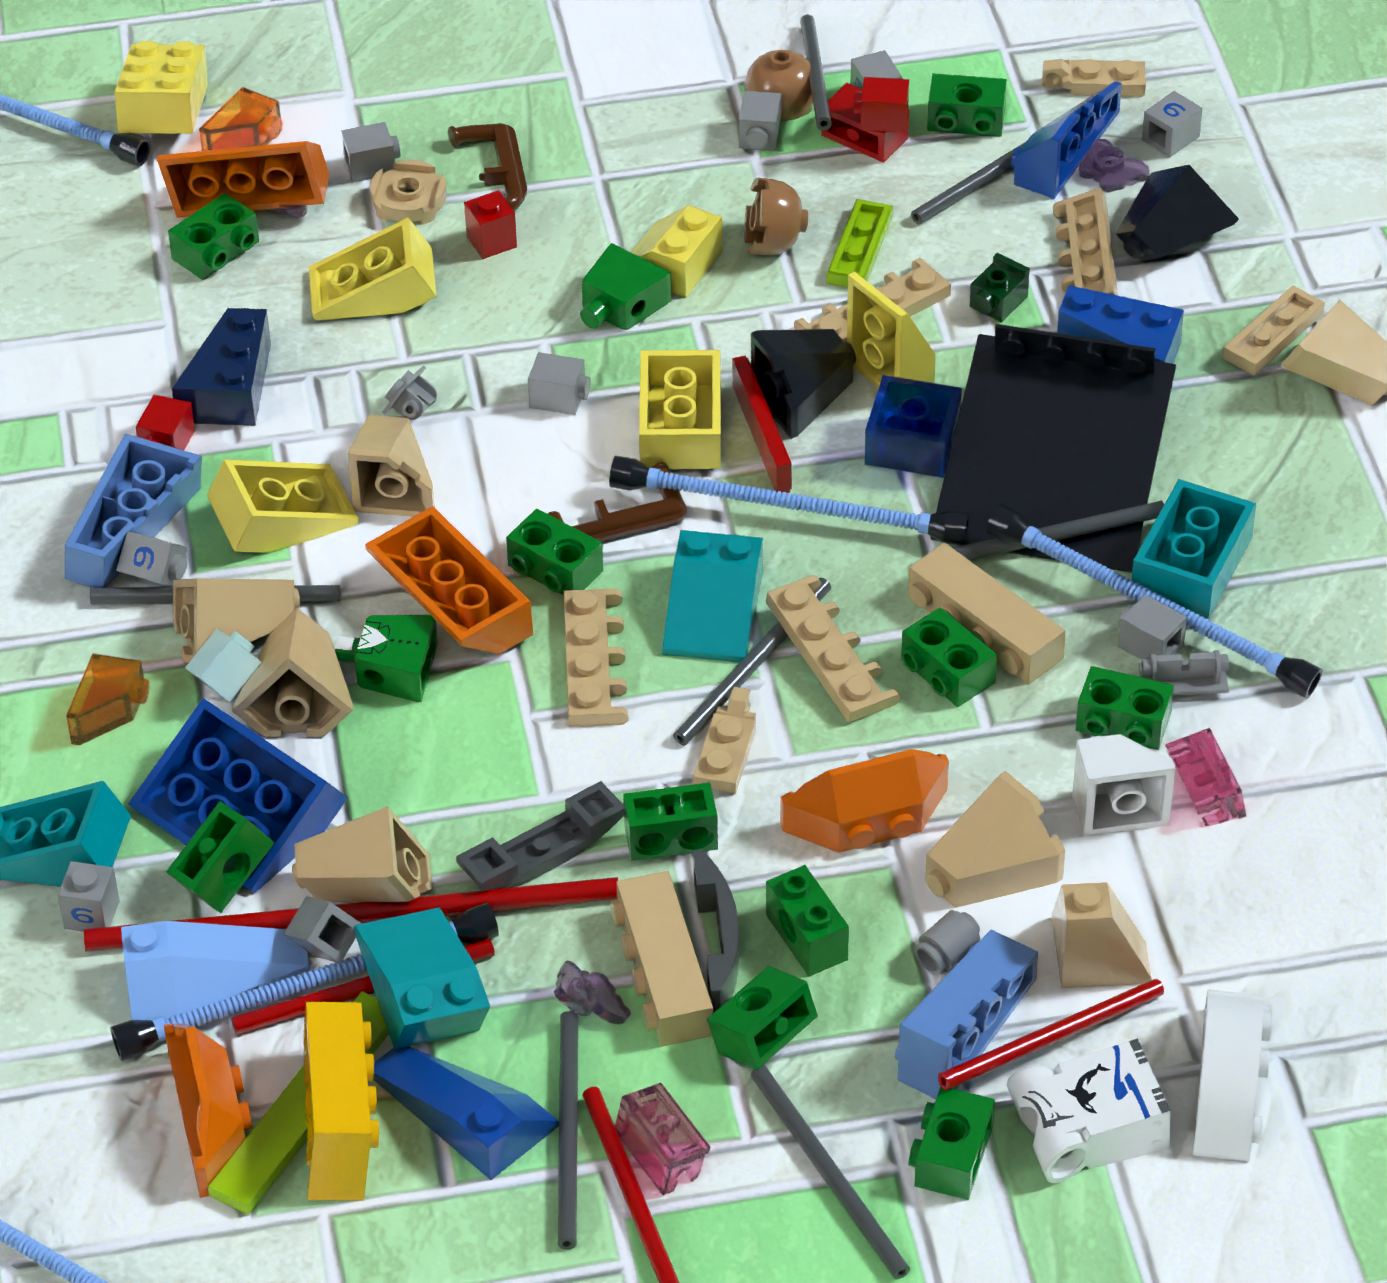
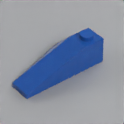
M1114 81L1034 132L1022 147L1018 146L1011 160V167L1015 169L1014 185L1055 199L1120 112L1122 83Z
M410 1046L398 1049L393 1047L374 1062L373 1080L490 1180L494 1179L559 1127V1121L527 1094Z

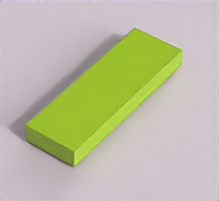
M856 199L827 271V284L848 287V275L852 272H856L868 281L893 217V205Z

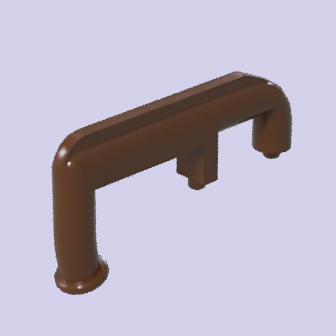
M503 123L468 125L457 128L450 126L448 128V137L454 148H458L463 143L494 141L499 167L484 168V173L479 174V180L484 181L485 186L504 185L507 196L504 198L513 211L517 210L527 195V184L514 128Z
M664 462L657 463L652 467L661 469L664 474L668 472L670 475L668 465ZM658 487L664 500L611 513L608 512L603 499L596 500L594 506L598 520L572 527L603 542L679 523L686 517L687 507L678 488L673 490V487L671 489H668V487ZM551 511L548 513L556 519L564 522L559 512Z

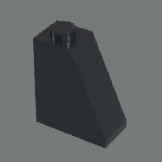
M1190 165L1155 171L1148 176L1118 228L1116 235L1124 243L1123 248L1131 257L1144 261L1160 258L1234 225L1239 218Z
M834 329L757 330L751 333V366L772 417L789 438H795L853 382V364L856 363L854 349L849 342H844Z

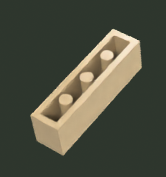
M945 542L909 567L908 596L912 601L930 613L941 607L997 654V662L1009 674L1016 675L1029 685L1064 659L1065 629Z
M669 871L616 881L617 900L610 901L612 917L616 927L623 926L625 934L621 935V943L626 961L634 960L636 968L632 969V980L636 995L644 994L647 1002L642 1004L647 1030L656 1031L660 1047L712 1036L707 1018L713 1014V1006Z

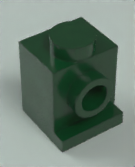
M996 253L993 256V263L971 283L969 307L1002 323L1028 297L1030 268L1000 253Z

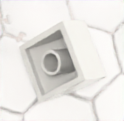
M1121 734L1078 739L1072 798L1083 836L1168 826L1175 777L1174 762Z

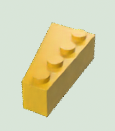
M306 1002L303 1029L304 1086H306L305 1123H308L306 1165H310L307 1200L364 1201L370 1148H378L379 1120L370 1119V1115H375L377 1093L376 1086H368V1082H373L374 1055L365 1054V1049H370L371 1022L363 1021L362 1003Z

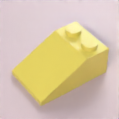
M409 217L309 266L312 316L316 321L404 313L416 306H422L429 300L437 297L432 247Z
M856 272L850 273L848 275L847 342L851 344L856 355V363L853 364V368L896 403L900 404L934 383L936 354L907 312Z
M224 459L207 493V497L234 552L271 553L356 526L359 521L331 464Z

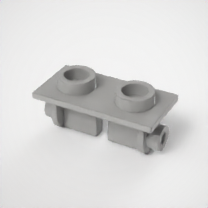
M424 365L415 374L408 370L401 379L399 378L385 395V398L390 402L382 411L383 414H386L393 408L403 417L415 420L436 401L437 391L435 387L420 376L426 369Z
M1219 650L1208 653H1190L1189 660H1182L1181 654H1150L1149 658L1142 659L1138 665L1140 677L1174 685L1173 696L1229 693L1226 671L1229 670V659L1227 654H1220Z

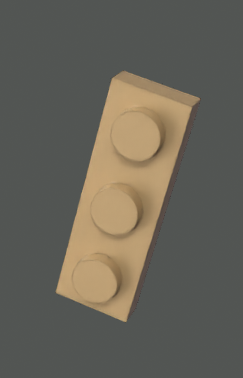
M1291 286L1223 347L1222 359L1255 376L1324 314L1325 302L1295 286Z

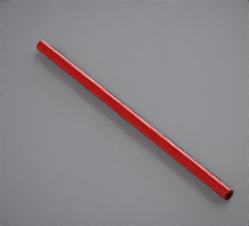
M618 877L419 896L408 902H357L336 904V906L363 924L439 907L445 916L460 915L466 909L484 903H489L494 912L616 900V881H618ZM299 908L173 921L287 929ZM131 925L84 929L85 951L123 948L121 927Z

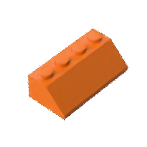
M309 141L158 155L157 162L177 218L189 217L223 193L228 194L252 211L324 204L329 171L321 145Z
M434 506L365 544V550L461 646L501 654L533 635L530 600Z

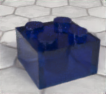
M883 375L865 429V465L944 478L961 409L962 388Z

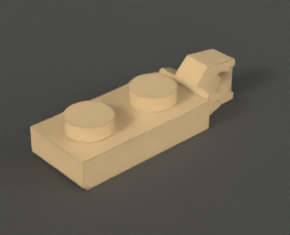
M1055 59L1043 62V87L1065 88L1071 90V95H1094L1114 81L1122 83L1121 96L1143 97L1145 95V61Z
M733 687L728 708L718 706L716 713L713 714L693 776V784L710 782L712 790L736 794L756 732V713L749 712L751 703H749L750 689Z

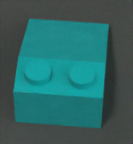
M680 530L674 558L662 655L741 662L747 656L763 575V538Z
M104 781L1 806L0 880L61 887L71 861L113 867L131 818L130 813Z
M440 907L354 926L353 930L394 1049L480 1030L491 1006L475 963Z

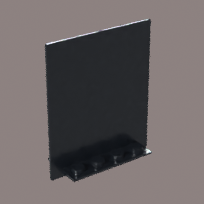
M1001 324L995 325V336L979 334L936 513L954 511L969 514L966 545L996 538L988 534L986 528L992 513L1000 504H1004L1021 513L1030 525L1035 528L1148 504L1176 364L1155 361L1156 348ZM1144 521L1056 541V543L1059 542L1061 545L1069 547L1070 550L1073 549L1075 552L1084 555V557L1086 556L1088 559H1092L1112 570L1132 573L1133 560L1138 552ZM930 536V539H931V540L939 541V540L935 539L934 537ZM1023 548L1008 552L1056 560L1055 557L1052 558L1050 555H1046V552L1042 553L1037 548Z

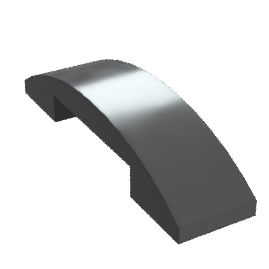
M600 781L565 799V811L501 845L492 837L456 856V862L481 890L504 888L528 881L555 869L595 843L624 816V804Z
M702 850L693 851V875L698 913L716 912L721 954L707 955V987L714 1013L732 998L739 970L738 915L732 892L723 874Z

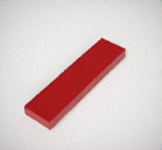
M746 355L732 358L733 389L773 488L776 490V493L778 491L790 493L792 489V463L749 358Z

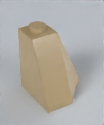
M1341 300L1330 309L1281 363L1284 368L1371 405H1374L1383 394L1387 396V341Z
M369 415L348 451L353 508L355 512L414 517L432 506L435 507L433 483L409 418Z
M208 578L173 580V623L176 633H181L186 638L188 645L182 646L181 649L184 663H189L216 628L228 636H231L236 631L249 642L271 633L296 608H299L300 596L298 589L294 588V580Z
M296 608L269 634L257 657L262 663L243 685L232 707L234 714L263 737H281L282 733L307 732V737H324L353 711V703L329 633L299 608Z
M1004 771L926 854L925 883H927L929 889L936 896L943 897L955 908L1058 883L1063 879L1065 849L1057 835L1049 837L1042 820L1038 817L1045 811L1037 796Z
M388 806L294 844L296 863L292 865V872L295 881L302 889L306 888L317 899L330 902H408L433 888L430 854Z
M1108 882L1062 884L1052 911V925L1061 988L1137 985L1151 981L1152 976L1146 941Z

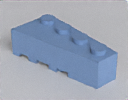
M124 434L65 544V579L93 588H106L121 573L116 571L127 531L155 537L201 489L202 456Z
M992 929L978 943L975 942L967 955L900 1023L899 1044L895 1052V1059L898 1060V1081L936 1099L940 1089L938 1074L982 1055L1037 978L1038 951Z

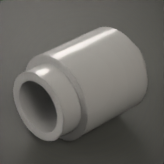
M950 910L919 937V944L914 947V954L919 963L930 973L938 975L942 971L948 972L967 955L975 942L978 943L981 940L979 935L980 927L970 914Z

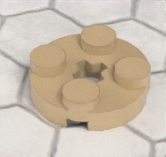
M403 160L393 163L392 170L383 174L382 168L376 172L370 183L371 202L375 207L376 215L379 219L385 221H401L409 217L412 222L415 221L419 224L430 223L436 218V212L444 206L447 198L446 180L443 174L441 176L435 173L434 166L423 161ZM407 189L414 190L413 192L406 193Z

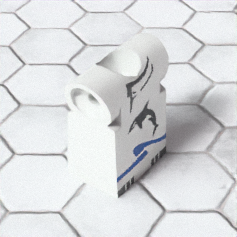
M1138 1038L1060 1062L1054 1069L1041 1066L1023 1068L1008 1078L1006 1084L1021 1121L1035 1136L1033 1142L1034 1152L1046 1180L1052 1184L1061 1183L1075 1176L1085 1166L1092 1169L1170 1149L1171 1110Z

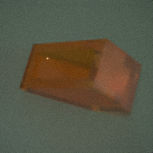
M242 87L199 128L202 151L268 145L282 131L283 121L281 119L279 101Z
M92 653L66 715L71 744H84L134 720L139 705L146 703L150 688L149 680L144 679L142 662L140 660Z

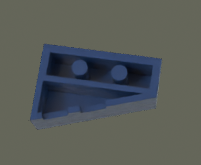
M227 308L172 387L173 399L191 402L194 424L256 426L271 346L267 309Z

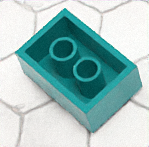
M1178 479L1133 560L1132 580L1134 583L1143 585L1148 590L1166 597L1167 600L1170 599L1176 605L1179 604L1181 607L1189 609L1190 612L1193 611L1195 614H1199V616L1209 620L1252 539L1256 503Z

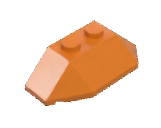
M910 749L828 770L804 783L796 792H788L780 797L781 828L783 832L838 853L865 848L871 844L894 838H904L921 832L948 789L949 760L945 754L935 755L927 751Z
M177 1023L164 1024L169 1059L199 1196L203 1198L209 1196V1184L245 1140L244 1130L253 1129L247 1101L238 1103L236 1094L244 1092L239 1065L230 1067L226 1048L194 1026Z

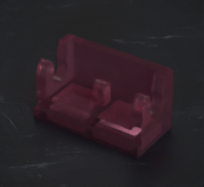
M1210 728L1165 744L1166 751L1174 762L1175 768L1194 804L1197 814L1209 813L1214 809L1220 808L1217 812L1202 817L1205 826L1221 824L1236 817L1238 819L1246 817L1242 790Z
M658 1083L622 1096L615 1124L616 1130L623 1144L660 1193L666 1195L674 1192L678 1184L677 1179L685 1170L686 1176L693 1182L701 1172L705 1154L709 1153L710 1145L663 1084Z

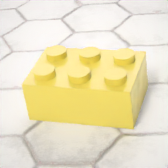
M141 41L137 44H131L114 91L118 133L193 134L208 87L205 45H194V43L189 41H180L173 45L157 44L154 41Z
M640 350V462L651 468L657 463L664 462L668 465L669 469H721L720 350Z

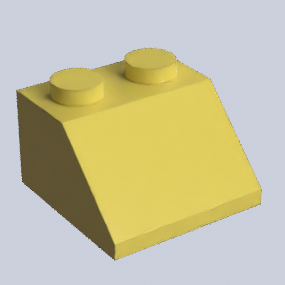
M687 205L656 221L631 253L671 272V293L686 298L723 252L722 217Z

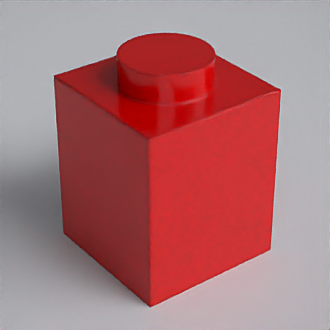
M864 77L862 92H855L854 114L861 115L860 130L906 133L909 108V79Z
M499 190L464 202L466 237L482 259L517 248L515 212Z
M154 394L135 426L137 437L185 450L195 432L191 402Z

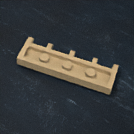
M1100 187L1056 202L1053 205V214L1058 218L1067 216V223L1056 227V238L1060 241L1070 240V249L1061 251L1058 255L1059 264L1063 267L1073 266V275L1067 276L1061 281L1062 290L1066 293L1070 285L1118 296L1107 201L1102 188Z
M922 258L912 261L913 271L901 277L897 276L894 272L884 275L885 285L877 288V290L907 312L909 316L951 296V284ZM829 303L822 307V317L810 323L801 317L794 321L795 330L834 329L841 339L846 342L848 304L837 309L833 304Z
M816 575L767 592L766 604L848 723L892 707L900 701L901 697L895 689L882 692L874 681V678L879 676L882 671L878 663L871 662L863 665L854 652L853 648L861 641L857 633L849 632L843 635L832 620L840 612L837 604L829 602L822 605L813 593L821 586V581Z
M619 589L564 591L569 727L625 724L629 719L626 708L611 707V696H622L627 692V682L624 679H610L609 665L622 664L626 659L623 648L608 647V634H616L624 630V620L619 616H607L606 606H618L622 603V592Z

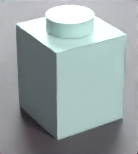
M216 628L185 668L215 693L231 702L262 662L250 653L254 645L238 632L234 631L231 636H228Z

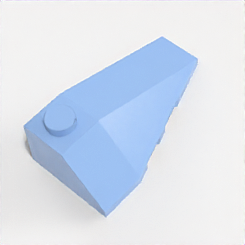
M161 921L121 927L132 1020H154L160 1017L169 1019L171 1016L175 1018L177 1014L180 1015L183 1012L186 1014L187 1011L192 1012V1009L197 1010L198 1007L203 1008L204 1005L208 1007L210 1003L214 1005L216 1001L218 1003L220 1000L225 1001V998L230 999L231 996H236L250 989L258 990L259 987L263 988L264 985L269 987L270 983L274 984L276 981L280 983V980L283 979L285 981L286 978L291 979L292 976L296 977L297 974L301 975L303 972L310 971L308 951L283 935L286 929Z

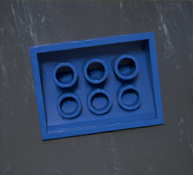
M202 698L128 805L185 845H187L220 801L248 819L274 842L273 846L243 884L247 889L256 893L295 859L294 844L325 832L348 797L211 702Z

